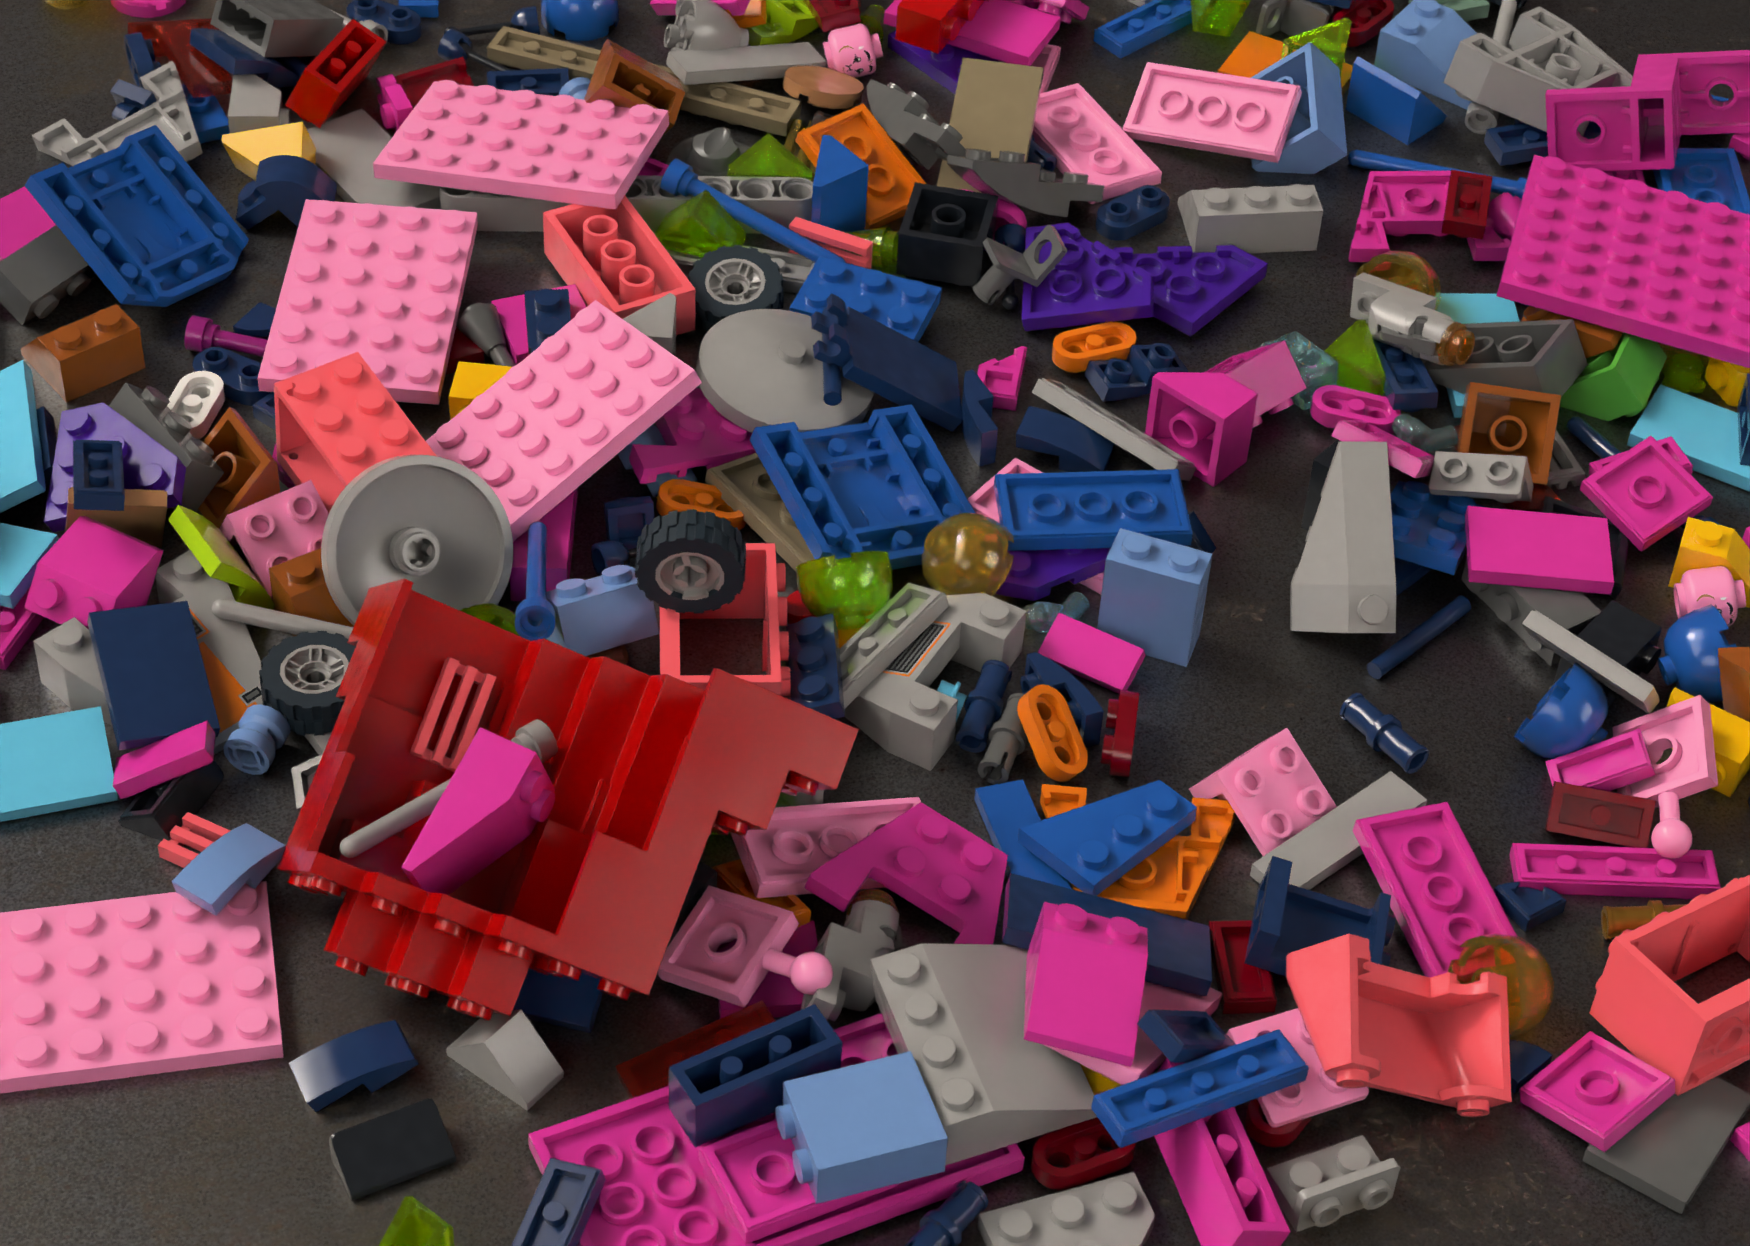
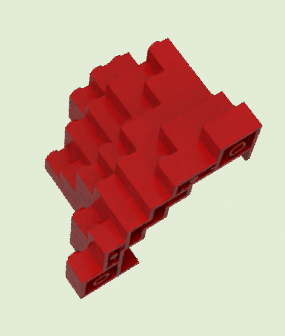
M405 578L370 587L347 642L356 647L336 695L337 698L344 700V703L277 869L291 874L288 884L313 894L320 893L326 896L331 894L340 897L342 892L346 893L323 950L338 956L335 963L336 967L363 977L366 976L368 968L387 975L384 985L412 996L417 995L427 999L430 990L449 997L446 1007L475 1018L479 1017L490 1021L493 1012L511 1016L528 969L546 976L550 974L559 978L567 977L579 981L581 973L600 979L597 987L598 990L624 1000H628L631 992L649 995L706 842L712 831L728 836L729 832L745 836L747 830H767L781 792L797 796L799 791L815 796L817 790H837L859 730L718 668H713L706 689L703 690L668 674L650 676L606 656L589 658L547 639L530 641L411 590L414 582ZM451 657L460 661L459 663L464 666L470 665L477 668L478 672L488 673L496 677L476 733L481 727L511 741L512 738L516 737V731L519 728L538 719L543 721L552 731L557 742L558 752L556 756L542 763L555 788L554 806L546 820L543 822L538 821L530 836L452 893L445 895L415 887L401 868L430 815L353 858L345 857L341 853L340 843L347 836L452 778L454 772L409 754L445 659ZM457 675L453 677L427 749L432 751L435 749L462 677ZM476 683L472 684L447 749L446 757H451L478 686Z

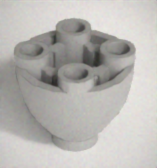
M712 0L676 1V20L674 24H668L666 27L664 47L671 48V51H711L748 46V30L740 28L733 17Z

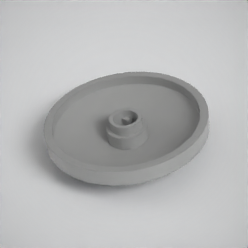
M755 309L732 314L720 320L704 336L696 362V373L702 382L699 386L709 403L729 421L751 433L755 427L789 422L796 423L799 428L798 432L859 424L867 415L874 392L843 377V369L841 367L842 400L835 406L827 405L824 402L823 362L814 358L813 345L818 340L822 341V333L812 329L811 316L793 311Z
M412 454L397 456L376 463L361 472L344 488L336 499L327 517L322 536V570L332 599L341 613L353 625H355L370 587L404 578L414 582L411 590L485 621L498 605L508 585L513 563L512 531L507 514L499 498L492 488L472 470L442 457Z

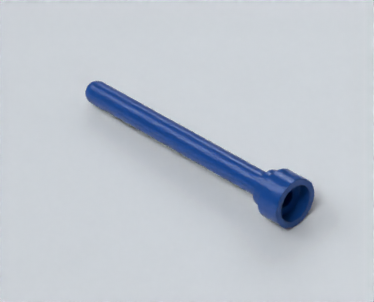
M1352 150L1348 154V162L1351 165L1378 171L1456 170L1475 173L1362 150ZM1493 176L1491 193H1510L1513 197L1517 196L1522 200L1527 178L1519 177V180L1516 181Z
M677 158L670 163L662 177L661 189L676 197L680 194L685 197L690 194L815 263L819 256L846 263L840 256L698 180V175L692 172L693 167Z
M533 522L528 529L526 599L517 606L515 611V629L521 637L530 641L547 639L555 629V610L552 604L546 600L547 527L542 522Z

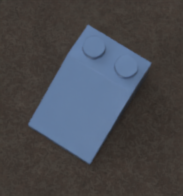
M1413 0L1380 30L1374 66L1410 86L1467 110L1468 105L1473 101L1459 97L1455 92L1456 90L1443 82L1460 41L1477 33L1453 9L1439 4L1436 0Z
M628 565L611 566L604 569L601 576L588 580L580 578L567 579L559 582L556 585V589L546 592V600L552 604L555 610V629L547 640L584 656L659 634L654 602L646 598L645 592L639 589L634 567Z

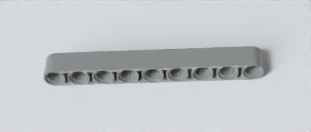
M637 176L625 194L653 233L762 234L690 194L686 197L681 194L676 197L661 189L660 184L663 176ZM698 176L697 178L788 229L789 224L795 217L811 221L813 182L806 178ZM439 186L440 210L477 212V231L544 232L543 212L571 205L570 203Z

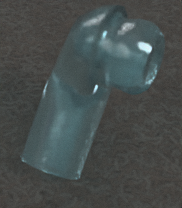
M1407 413L1397 416L1392 424V431L1396 434L1397 438L1429 454L1456 446L1458 443V435L1452 425L1431 430L1419 419L1413 418L1412 415Z
M1072 592L1062 604L1036 602L1023 608V610L1027 611L1025 628L1047 634L1058 613L1079 620L1089 609V601L1083 594Z

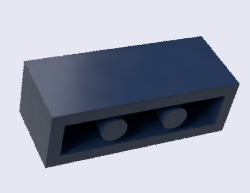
M815 1004L670 1066L669 1109L694 1147H698L774 1113L777 1106L783 1105V1082L841 1068L842 1041Z

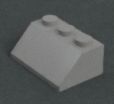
M1293 184L1291 186L1210 188L1206 190H1190L1178 198L1179 211L1193 253L1216 252L1217 245H1234L1249 254L1317 250L1323 209L1314 185Z

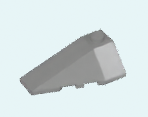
M1338 442L1321 492V500L1313 524L1309 527L1305 539L1307 542L1298 568L1295 569L1291 581L1290 631L1396 633V574L1387 442Z

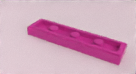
M1512 843L1509 854L1514 882L1520 883L1519 887H1529L1541 891L1546 887L1558 894L1694 899L1700 894L1708 895L1721 889L1713 850L1689 849L1682 857L1669 859L1658 854L1654 848Z

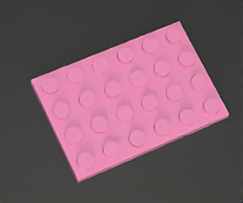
M451 80L434 81L373 162L374 177L616 210L668 128L669 112L668 110L654 109L652 106L645 104L626 108L614 106L612 101L604 99L586 103V100L574 99L570 95L549 96L535 94L530 90L509 91L496 89L491 85L468 86L457 84Z
M306 199L257 377L259 391L274 392V383L359 352L396 402L439 405L478 227L477 212Z
M595 300L588 307L580 310L570 322L553 336L545 339L541 346L523 361L510 368L506 375L488 390L474 398L471 404L453 419L439 427L436 433L427 439L426 442L437 457L449 459L467 467L492 488L505 509L514 542L529 529L533 522L539 521L702 382L693 368Z
M267 881L260 882L255 889L245 883L217 916L176 892L0 913V1094L284 1058Z

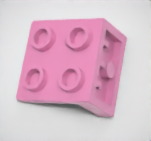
M309 480L228 514L219 530L232 546L239 544L256 578L272 599L269 568L321 548L323 531L329 513L312 481Z
M1288 728L1257 744L1189 788L1194 798L1212 799L1217 797L1218 800H1227L1262 856H1265L1337 807Z
M1298 1008L1231 1028L1227 1032L1229 1038L1235 1044H1239L1279 1029L1309 1067L1305 1081L1257 1098L1269 1125L1273 1128L1364 1100L1369 1093L1368 1087H1339L1336 1085V1079L1328 1077L1324 1073Z

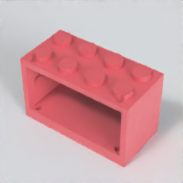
M359 352L274 383L277 461L295 486L309 480L312 481L328 513H330L333 504L344 488L356 476L374 464L403 455L436 456Z
M745 543V582L743 581V589L740 594L737 593L731 603L722 605L720 609L714 611L707 610L704 613L694 614V612L679 613L676 610L664 609L659 606L660 675L668 674L703 690L706 689L711 676L680 675V619H764L762 671H766V675L734 676L780 696H790V667L781 666V661H789V632L779 631V626H787V597H778L777 593L785 592L786 590L785 563H776L775 543Z
M1750 875L1740 879L1734 878L1725 887L1708 895L1700 894L1692 899L1689 904L1670 913L1667 911L1662 912L1651 922L1632 931L1629 929L1624 930L1620 936H1616L1610 943L1607 963L1603 974L1595 986L1597 992L1589 1014L1635 1057L1674 1078L1675 1094L1677 1096L1750 1060V978L1699 1004L1675 983V981L1736 951L1750 963Z

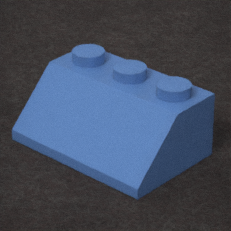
M1312 42L1307 43L1251 77L1299 85L1302 91V96L1279 162L1251 159L1252 168L1255 171L1315 174L1347 156L1340 68Z

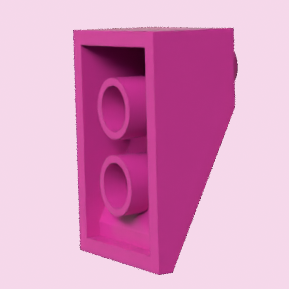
M479 728L401 867L415 887L428 892L449 895L530 836L538 821L543 822L546 820L554 806L555 788L537 753L488 730Z
M1044 902L1026 957L1024 1040L1131 1067L1135 1054L1138 1033L1137 1023L1140 1018L1148 960L1147 928L1138 926L1134 921L1124 917H1113L1110 919L1087 913L1081 907L1073 904L1056 905Z

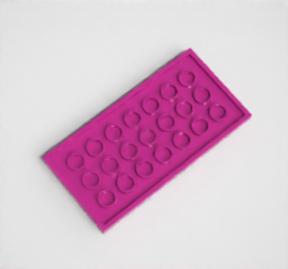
M881 1013L833 1029L842 1041L841 1068L898 1054ZM669 1086L528 1134L529 1149L542 1176L550 1158L601 1169L606 1181L577 1246H818L944 1200L956 1190L963 1180L966 1183L970 1181L977 1186H982L1023 1171L1025 1160L1017 1143L946 1165L945 1172L898 1183L896 1187L745 1244L699 1161V1148L775 1120V1112L698 1147H694L669 1109Z

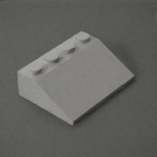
M921 943L870 959L875 999L898 1054L912 1052L948 1137L945 1166L1097 1117L1091 1109L1094 1094L1080 1063L1043 1044L1024 1040L1026 957L1028 950L1000 944Z

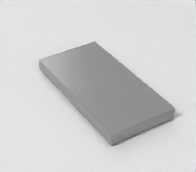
M363 109L325 122L320 129L317 126L307 129L316 147L315 165L337 184L336 193L345 202L440 209L439 186L374 177L373 162L392 137Z

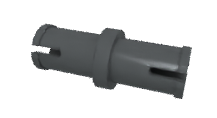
M1014 693L1009 696L1000 721L994 723L989 731L988 741L990 744L983 760L978 766V773L981 778L985 777L989 767L993 766L986 780L989 783L1001 784L1008 780L1016 756L1025 750L1028 743V738L1017 712L1019 699L1024 695L1022 693Z

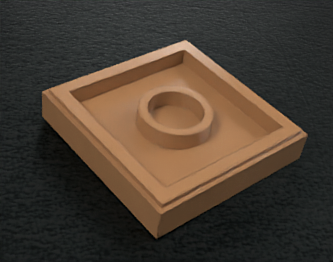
M73 487L68 488L65 532L80 516H87L152 546L162 548L167 512V492L165 490L124 489V511L74 509Z

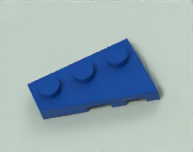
M1157 780L1019 828L1018 842L1082 892L1097 896L1192 824L1196 819L1197 807L1164 782Z

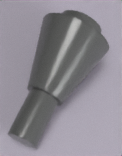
M475 303L467 307L458 322V330L480 347L488 357L492 358L495 365L515 366L514 360L506 349L507 344L497 307L490 303Z

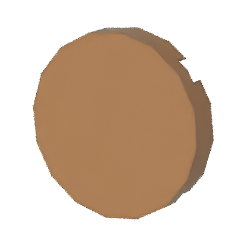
M800 65L790 67L785 71L783 88L791 97L799 99L801 93L809 96L808 103L830 109H849V107H854V103L859 105L864 92L863 84L856 78L846 73L818 66Z

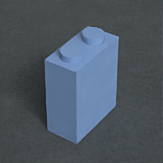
M1120 528L1105 562L1097 629L1144 649L1146 656L1187 667L1200 636L1213 554Z
M911 1051L783 1082V1105L777 1106L775 1109L778 1129L784 1140L791 1138L795 1148L792 1158L797 1179L800 1184H809L816 1204L945 1172L948 1137Z

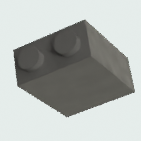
M216 0L210 24L265 58L318 56L341 31L344 18L315 0Z

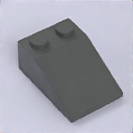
M1573 319L1460 324L1462 331L1459 333L1451 332L1448 336L1452 340L1461 342L1453 359L1445 365H1439L1430 361L1424 363L1433 382L1465 394L1466 386L1470 382L1556 394L1561 395V397L1588 365Z

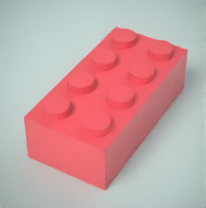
M624 196L616 210L571 204L543 212L544 253L567 286L576 285L586 307L596 300L623 319L665 295L672 293L676 296V336L695 330L696 289L626 196Z

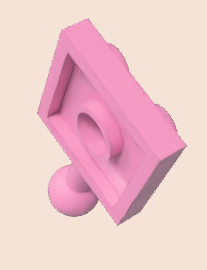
M1701 695L1612 727L1613 737L1640 728L1644 736L1656 775L1617 789V792L1656 800L1655 808L1659 807L1660 822L1652 831L1651 842L1658 854L1669 859L1685 855L1691 848L1693 841L1690 828L1680 819L1679 799L1718 786L1710 704ZM1673 748L1670 757L1666 761L1656 764L1666 749Z
M708 886L667 947L657 972L661 980L744 1008L768 971L789 977L794 987L807 995H814L817 989L829 986L833 978L832 965L824 955L817 952H806L795 957L781 952L799 925L792 911L712 886ZM737 939L736 944L730 950L716 953L717 948L721 944Z

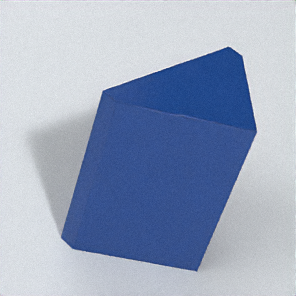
M1359 56L1354 61L1346 103L1347 111L1406 145L1411 144L1439 126L1446 119L1447 115L1422 92Z
M822 135L813 182L811 222L859 236L865 233L869 165L830 135Z

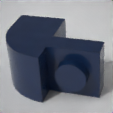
M292 155L268 157L259 162L256 181L249 182L240 191L236 221L246 230H249L279 210L298 227L305 200L335 201L337 184L318 166L304 158Z

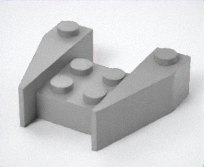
M1539 6L1520 14L1507 47L1481 32L1461 40L1443 83L1456 90V94L1465 100L1474 101L1547 132L1545 100L1547 90L1631 86L1633 76L1574 26ZM1589 121L1582 122L1578 126V131L1582 136Z

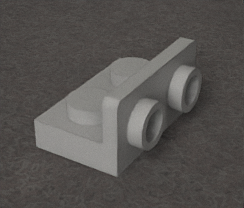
M1436 451L1429 490L1433 495L1494 499L1502 503L1514 501L1531 502L1533 482L1527 456Z
M1361 1135L1269 1167L1265 1176L1277 1203L1294 1230L1298 1232L1315 1225L1317 1227L1328 1226L1337 1221L1341 1216L1363 1208L1372 1210L1382 1206L1389 1199L1393 1198L1400 1166L1394 1158L1381 1162L1365 1137Z

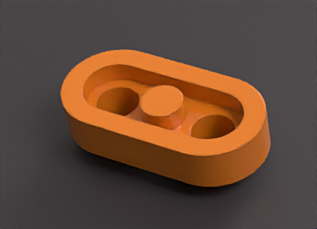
M1105 322L1064 331L1053 340L1052 361L1057 367L1066 372L1078 373L1086 371L1089 361L1110 360L1114 358L1125 360L1129 355L1132 345H1136L1137 335L1130 326L1121 322Z
M671 479L665 481L659 487L656 509L661 516H665L675 510L681 512L687 511V509H696L698 512L706 513L708 511L715 513V516L719 518L724 517L731 522L734 528L737 527L739 530L746 525V522L743 520L744 514L740 510L734 511L721 498L722 492L714 485L684 479Z
M1040 684L1033 687L1019 699L1017 705L1019 719L1041 770L1052 780L1067 782L1082 772L1087 766L1088 754L1063 695L1049 685Z

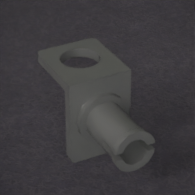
M1269 0L1262 5L1255 33L1270 36L1278 31H1282L1304 43L1312 42L1318 48L1322 45L1328 21L1334 15V6L1317 2L1309 3L1305 0ZM1276 8L1272 21L1267 25L1271 12Z
M1048 224L1023 254L987 237L983 241V245L993 265L978 283L974 284L973 291L983 302L994 305L1014 279H1020L1038 287L1067 253V248L1056 228ZM1047 242H1051V254L1044 263L1040 264L1038 260L1040 250Z

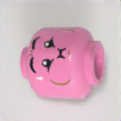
M855 24L832 30L828 35V42L822 43L828 68L846 73L854 78L874 73L877 67L876 58L883 57L878 33L870 35L868 28L864 24Z
M1724 566L1688 570L1683 574L1681 583L1674 584V602L1678 619L1694 610L1712 604L1718 609L1727 626H1730L1737 618L1738 608L1746 607L1743 581H1734L1731 572Z

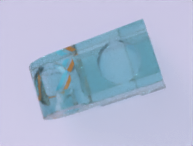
M1296 331L1290 332L1273 341L1263 342L1260 347L1285 340L1307 387L1294 395L1293 402L1303 411L1311 408L1313 393L1318 388L1325 385H1337L1339 362Z

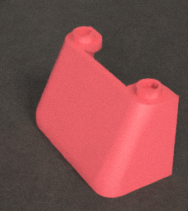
M1346 934L1287 954V982L1324 1073L1328 1077L1336 1079L1337 1086L1343 1088L1371 1087L1456 1108L1457 1114L1464 1117L1486 1116L1490 1113V1107L1512 1102L1506 976L1484 972L1480 974L1479 981L1460 984L1457 981V974L1451 972L1430 978L1371 962L1369 939L1353 934Z

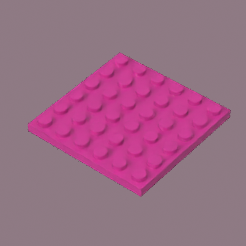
M1534 155L1496 296L1750 368V215L1731 210L1726 205L1718 202L1706 203L1691 199L1679 191L1666 192L1649 187L1639 180H1624L1606 175L1605 172L1596 168L1584 169L1566 164L1557 157Z

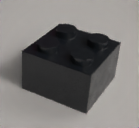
M915 182L898 235L896 274L973 287L983 277L989 258L983 241L987 237L992 240L995 237L998 196Z

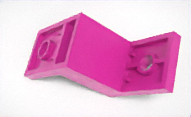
M1750 50L1638 55L1631 86L1547 90L1545 100L1548 156L1557 157L1566 164L1584 169L1596 168L1601 171L1674 169L1681 135L1750 133ZM1717 84H1726L1730 86L1734 94L1727 101H1717L1711 96L1710 90ZM1593 121L1599 125L1601 134L1593 139L1585 138L1579 133L1578 126L1582 122Z

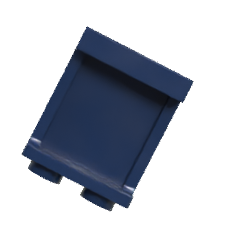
M1272 856L1257 890L1245 964L1286 976L1287 954L1346 934H1353L1369 939L1371 962L1389 966L1391 954L1383 952L1392 937L1396 917L1389 914L1391 895L1380 892L1373 908L1368 909L1289 884L1292 862Z

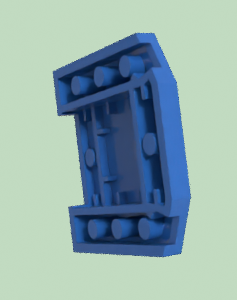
M157 125L125 137L121 145L116 149L69 168L63 162L30 176L25 184V187L119 303L123 305L167 307L225 280L234 269L242 250L249 241L246 234Z
M912 404L873 410L869 421L865 423L798 432L799 428L796 423L789 422L755 427L749 440L818 564L872 574L946 561L972 540L982 525Z

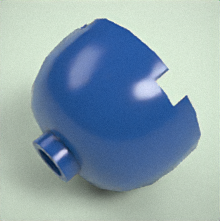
M541 0V22L547 32L554 35V29L565 33V40L591 41L609 34V27L615 24L616 27L619 23L618 0Z
M1712 604L1694 610L1674 622L1667 630L1663 640L1665 656L1657 660L1662 678L1668 686L1675 683L1678 689L1693 696L1701 695L1710 704L1723 701L1718 648L1737 647L1735 643L1729 645L1725 635L1721 632L1729 628L1718 609Z
M1577 662L1574 663L1573 667L1569 668L1542 697L1532 714L1534 717L1531 720L1526 717L1513 738L1529 751L1549 760L1602 742L1608 732L1601 726L1609 712L1608 698L1602 685Z

